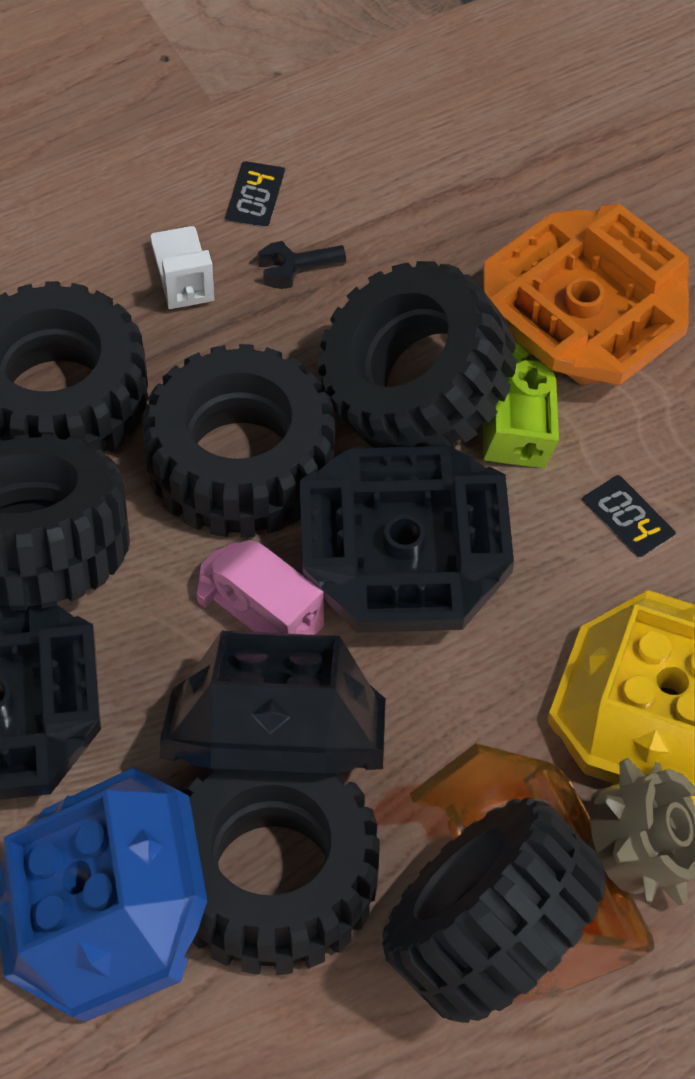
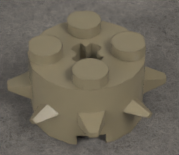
M629 758L623 759L619 762L620 783L599 789L591 796L592 839L587 845L602 861L607 876L621 890L633 895L645 892L646 903L652 904L656 890L662 888L679 906L684 905L688 902L687 881L694 880L695 805L690 798L695 796V787L683 774L671 769L662 771L660 763L655 762L652 773L644 775Z

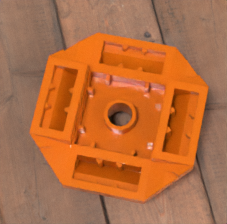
M620 203L600 206L599 210L576 209L551 213L484 261L483 290L508 322V328L512 332L514 339L526 348L529 354L534 355L552 371L567 374L580 386L598 382L620 386L685 336L689 324V257Z

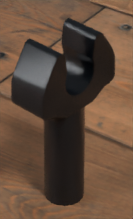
M283 241L270 243L258 252L259 267H271L263 271L264 285L277 289L292 288L294 278L300 271L346 263V253L343 245L294 253Z

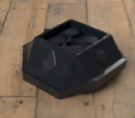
M451 446L350 448L330 460L317 473L313 471L300 479L303 576L324 592V600L357 633L463 630L513 572L514 555L506 474L490 466L485 468L469 455ZM407 541V542H410V543H412V544L403 545V544H399V543H397V542Z
M41 605L27 606V610L12 611L10 606H0V700H2L0 702V800L52 794L101 730L93 624L79 616L74 617L59 605L43 609Z
M222 630L190 676L172 688L160 737V758L171 761L183 759L192 765L217 769L321 774L348 772L356 768H364L366 770L383 769L386 698L368 683L340 636Z

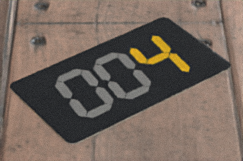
M243 161L225 220L268 227L286 169L279 166Z
M620 475L614 476L582 498L639 558L676 535L675 530Z

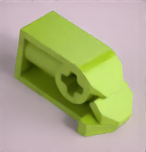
M515 342L516 349L513 355L517 359L516 370L513 377L507 378L511 385L509 393L504 402L499 400L496 404L495 409L498 412L490 423L487 424L485 421L482 423L483 460L545 469L559 442L556 378L554 372L540 360L530 357L525 348L520 343Z

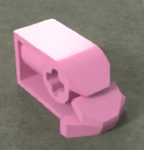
M247 540L242 543L230 544L214 551L201 563L197 601L204 608L214 600L254 632L316 635L324 627V592L259 542Z

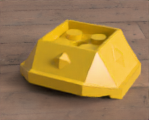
M647 590L580 627L549 711L547 722L555 734L561 737L569 753L584 774L618 784L620 783L619 762L629 758L644 775L651 774L655 762L660 763L662 771L671 769L683 774L695 787V604ZM660 688H671L677 691L679 695H669ZM692 796L690 798L695 805V796Z

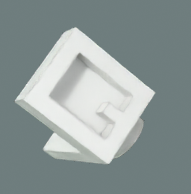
M189 226L152 233L151 244L168 309L215 301L211 257L209 250L202 251L196 228Z

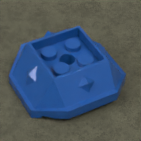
M133 767L73 796H66L64 800L43 809L32 823L5 836L2 860L0 862V948L4 978L70 1017L83 1022L180 983L188 962L185 954L198 931L207 904L189 796Z

